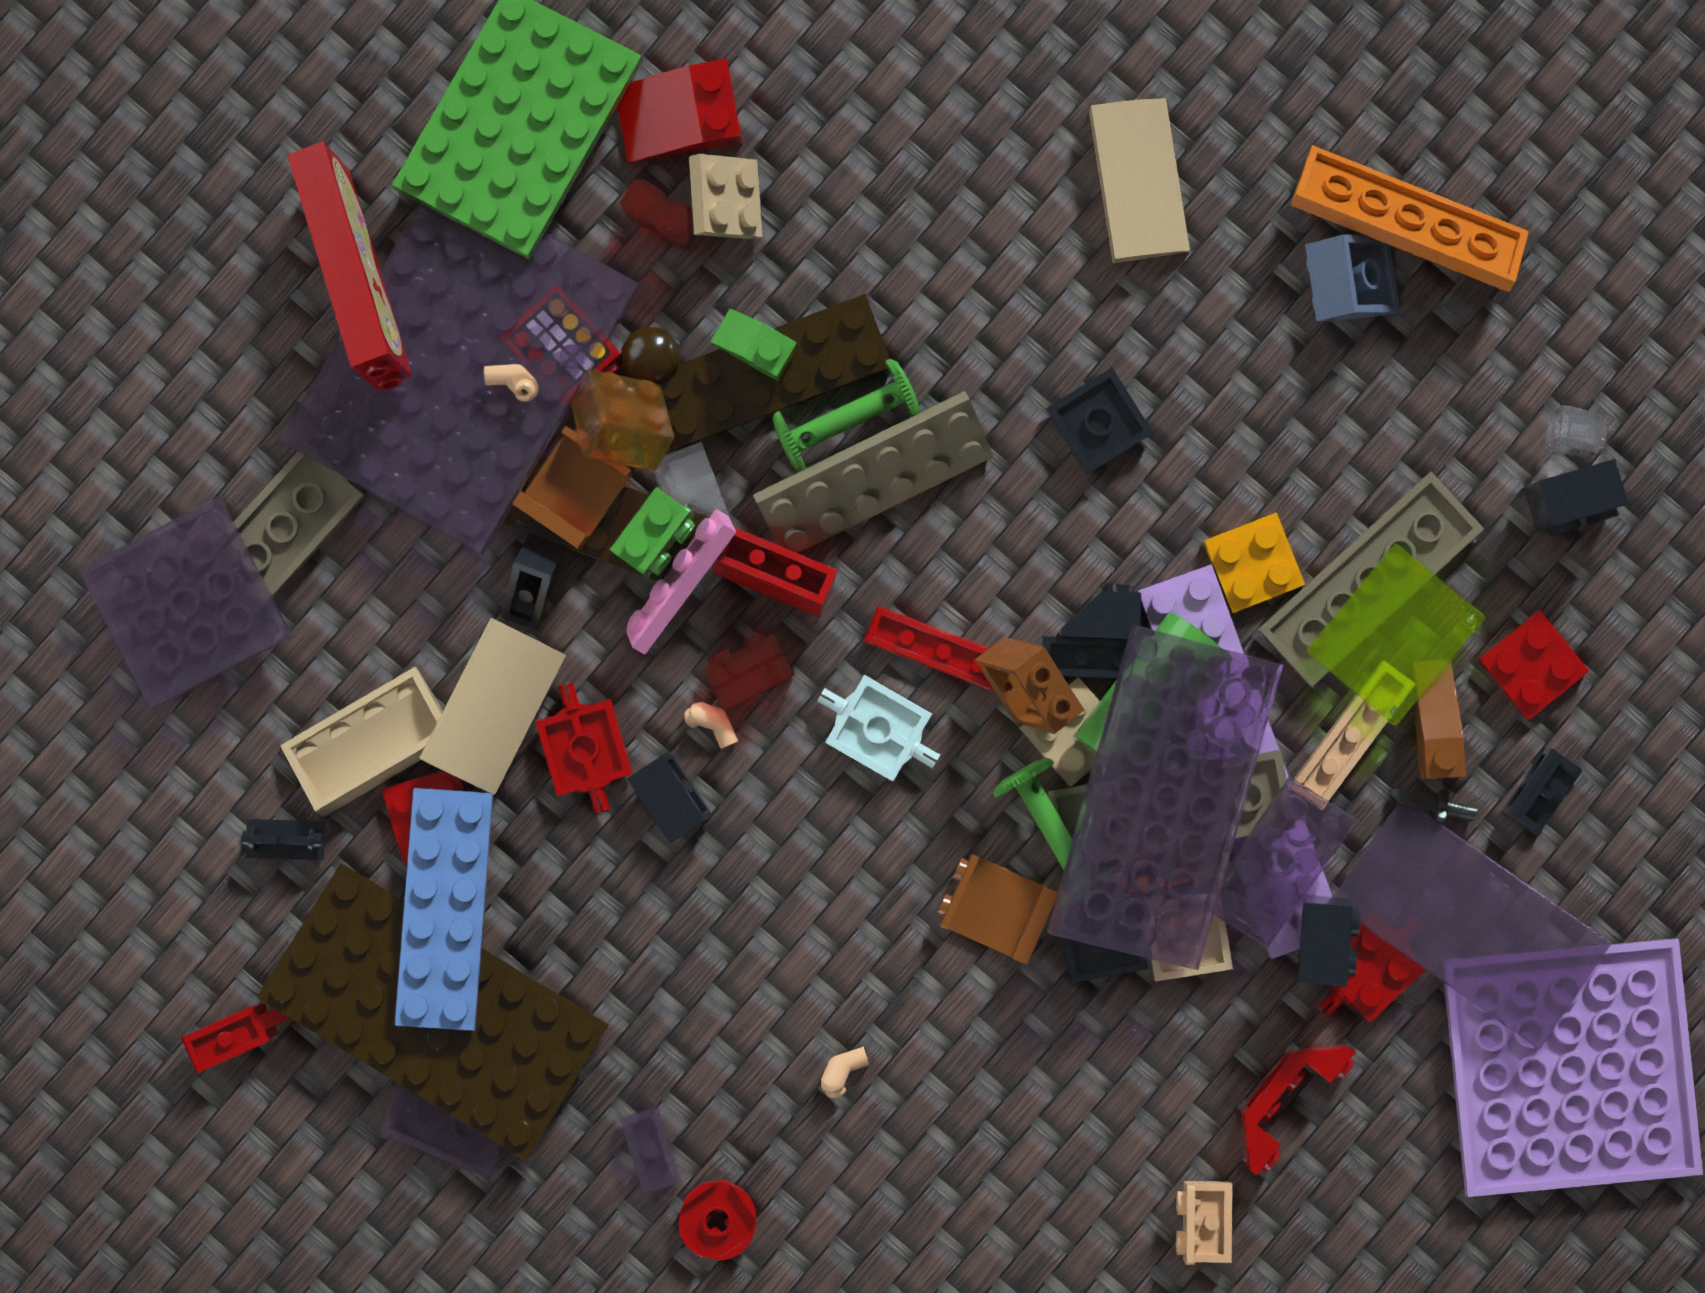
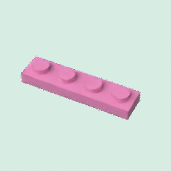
M715 509L710 518H705L699 524L693 541L687 549H682L676 555L672 569L664 580H659L653 586L650 592V599L641 610L635 611L630 617L626 633L632 648L644 655L647 653L735 535L736 530L729 516Z

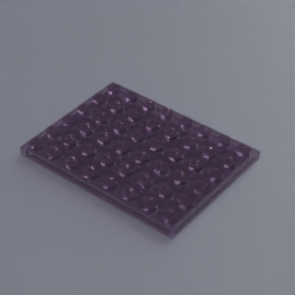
M420 203L380 270L413 376L402 380V384L396 388L376 390L351 368L341 336L279 440L290 448L483 556L512 507V503L522 490L579 393L582 384L607 340H610L639 291L640 285L546 232L529 260ZM522 365L537 381L538 393L536 397L530 401L522 402L515 397V394L507 385L486 386L484 366Z

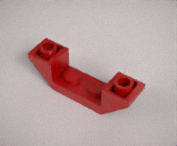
M1341 1044L1289 1050L1240 1111L1246 1166L1255 1175H1258L1261 1170L1268 1172L1279 1159L1281 1154L1277 1150L1281 1144L1257 1124L1261 1119L1267 1122L1275 1114L1281 1104L1277 1099L1286 1088L1292 1091L1300 1083L1305 1075V1072L1301 1070L1305 1064L1332 1083L1335 1078L1338 1080L1343 1079L1354 1065V1061L1351 1058L1356 1053L1355 1051Z

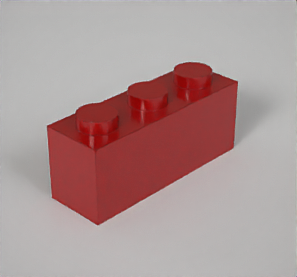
M734 527L736 533L713 563L712 573L820 618L834 587L838 570Z

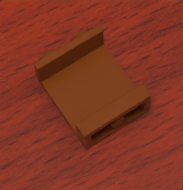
M565 426L562 430L564 436L525 493L520 491L512 504L581 551L633 475V472L626 467L630 460L612 448L605 453L594 444L597 438L580 426L575 431Z
M974 854L970 855L968 861L961 858L952 877V880L958 882L952 896L944 895L936 913L937 916L942 918L940 927L947 930L950 929L1027 965L1059 893Z

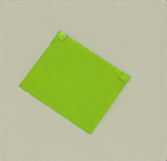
M1395 543L1305 651L1373 707L1388 723L1397 726L1422 693L1486 618L1470 603H1467Z

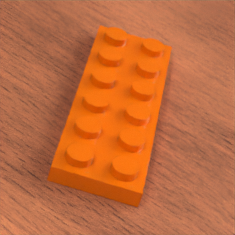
M1314 145L1311 146L1290 204L1307 213L1314 214L1342 227L1349 228L1507 292H1510L1515 284L1529 233L1525 229Z

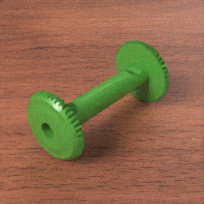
M892 359L885 361L893 383L789 431L781 413L778 411L774 414L772 420L776 434L797 473L807 469L799 453L901 404H904L910 417L921 413L914 390L897 361ZM892 395L891 399L885 400L886 396ZM809 434L808 438L802 439L803 435Z
M1045 757L1028 764L1003 779L994 787L993 795L996 798L1016 787L1073 885V888L1056 899L1058 905L1067 906L1082 900L1105 886L1116 876L1117 869L1113 865L1095 875L1092 873L1036 777L1037 774L1055 764L1053 759Z

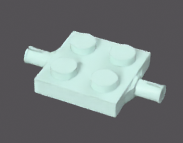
M863 676L855 692L846 699L832 693L827 688L823 690L822 694L835 701V703L821 696L819 697L817 703L837 713L835 726L825 743L887 779L894 781L902 765L911 757L928 765L931 769L936 762L923 756V753L938 760L940 754L920 743L922 731L932 713L868 676Z

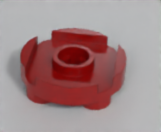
M728 1180L707 1181L696 1186L685 1197L679 1212V1232L682 1240L694 1254L703 1258L727 1260L739 1255L751 1243L757 1226L756 1208L751 1197L740 1186ZM716 1210V1212L722 1213L724 1211L728 1215L725 1220L727 1227L723 1230H720L717 1226L710 1228L707 1224L711 1219L709 1212Z

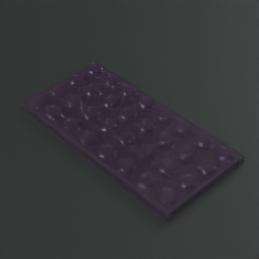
M1132 624L1049 923L1048 933L1062 938L1199 970L1283 668L1282 664Z

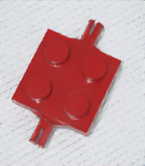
M574 682L566 683L570 699L565 684L557 686L565 709H562L554 716L535 722L557 796L575 791H589L594 813L597 814L602 812L598 797L600 798L603 811L611 809L604 787L615 779L632 775L633 771L612 699L592 705L579 704Z
M1373 911L1360 922L1359 937H1351L1350 948H1356L1357 953L1355 977L1348 976L1347 987L1330 985L1333 992L1316 1006L1322 1011L1333 1002L1322 1013L1326 1018H1329L1336 1009L1345 1003L1354 1007L1370 1023L1427 970L1413 955L1408 944L1412 938L1425 928L1420 922L1408 932L1419 921L1415 916H1412L1398 931L1387 927Z

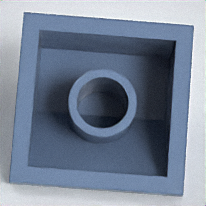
M1339 235L1305 244L1307 253L1306 265L1310 274L1313 294L1312 305L1315 310L1316 321H1345L1400 312L1391 245L1366 235Z

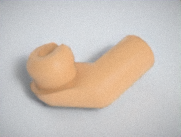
M522 365L484 366L486 386L507 385L515 394V397L522 402L530 401L536 397L538 393L537 381Z
M698 702L685 711L684 719L686 724L692 728L701 726L711 729L720 749L738 742L727 714L723 709L704 702Z
M864 1046L836 1055L829 1060L821 1077V1088L828 1097L836 1099L843 1096L846 1092L844 1086L850 1071L869 1066Z

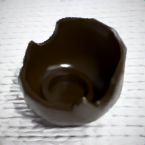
M642 327L630 333L622 346L621 363L624 371L640 385L655 386L666 381L680 364L679 345L668 332L658 327Z

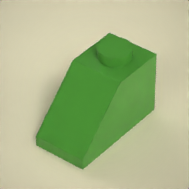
M729 309L710 342L777 382L798 349L797 342L768 325L733 309Z

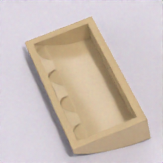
M1166 98L1091 105L1089 116L1113 264L1190 252Z
M490 618L420 759L495 795L566 655Z
M413 667L280 746L315 812L325 817L421 761L420 756L443 710L419 670Z

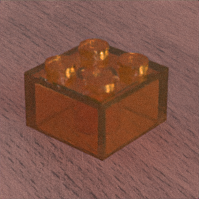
M588 370L571 402L583 457L656 471L674 439L661 385L649 380L619 376L611 372L605 373Z

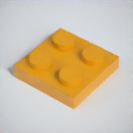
M1277 512L1203 541L1231 614L1305 585Z

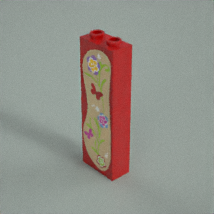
M322 141L291 153L287 157L351 368L376 390L393 389L401 385L402 380L413 375L350 170L327 144Z

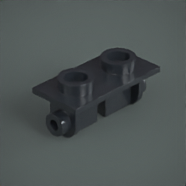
M247 819L246 831L242 833V846L246 847L245 858L324 860L325 821Z

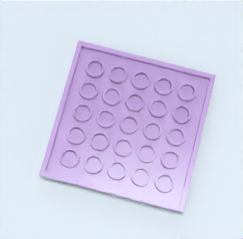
M1673 938L1442 960L1464 1187L1467 1197L1703 1175L1679 939Z

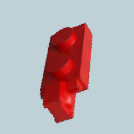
M265 1003L257 1006H250L183 1036L181 1040L197 1074L270 1041V1038L279 1035L275 1025L291 1018L276 1009L268 1011Z

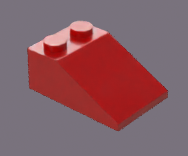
M727 59L688 65L633 81L618 104L628 164L742 144Z

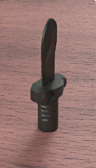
M1396 788L1391 791L1392 797L1405 806L1434 811L1436 822L1444 823L1446 815L1473 822L1476 816V806L1450 801L1447 790H1440L1438 798Z

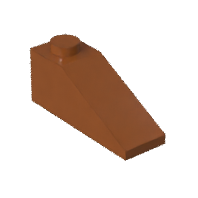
M1451 660L1411 662L1412 682L1415 684L1413 687L1419 779L1466 777L1464 737Z

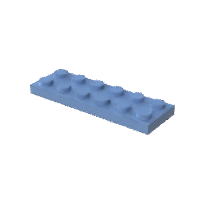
M414 788L395 1015L396 1026L475 1031L493 793Z

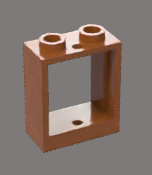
M1003 637L975 659V662L1014 722L1056 734L1084 711L1079 700L1043 646ZM1009 682L1010 689L1005 691L1004 685Z

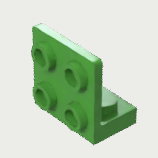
M656 487L610 548V551L645 577L649 578L653 572L659 576L672 559L668 551L674 543L678 541L683 544L694 530L696 525L693 524L692 519L695 515L687 506L683 507Z

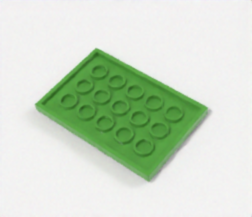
M498 0L392 184L394 190L530 260L643 62L642 55L534 0Z

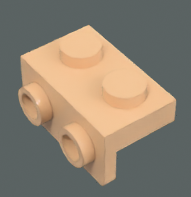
M1184 1181L1183 1191H1177L1176 1196L1177 1215H1183V1231L1176 1232L1177 1255H1183V1261L1186 1265H1194L1195 1262L1232 1263V1183L1221 1181Z

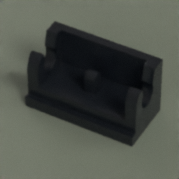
M1544 748L1501 813L1534 836L1539 837L1543 831L1542 829L1582 773V769L1553 748Z
M671 751L659 756L627 778L670 844L713 816Z

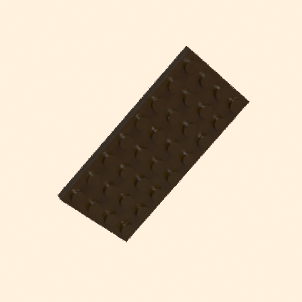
M340 863L256 998L527 1161L609 1024L482 948L475 1031L396 1026L395 1015L405 901Z

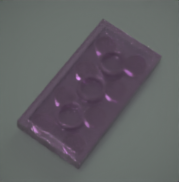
M1289 776L1201 901V907L1265 948H1268L1355 826L1356 818Z

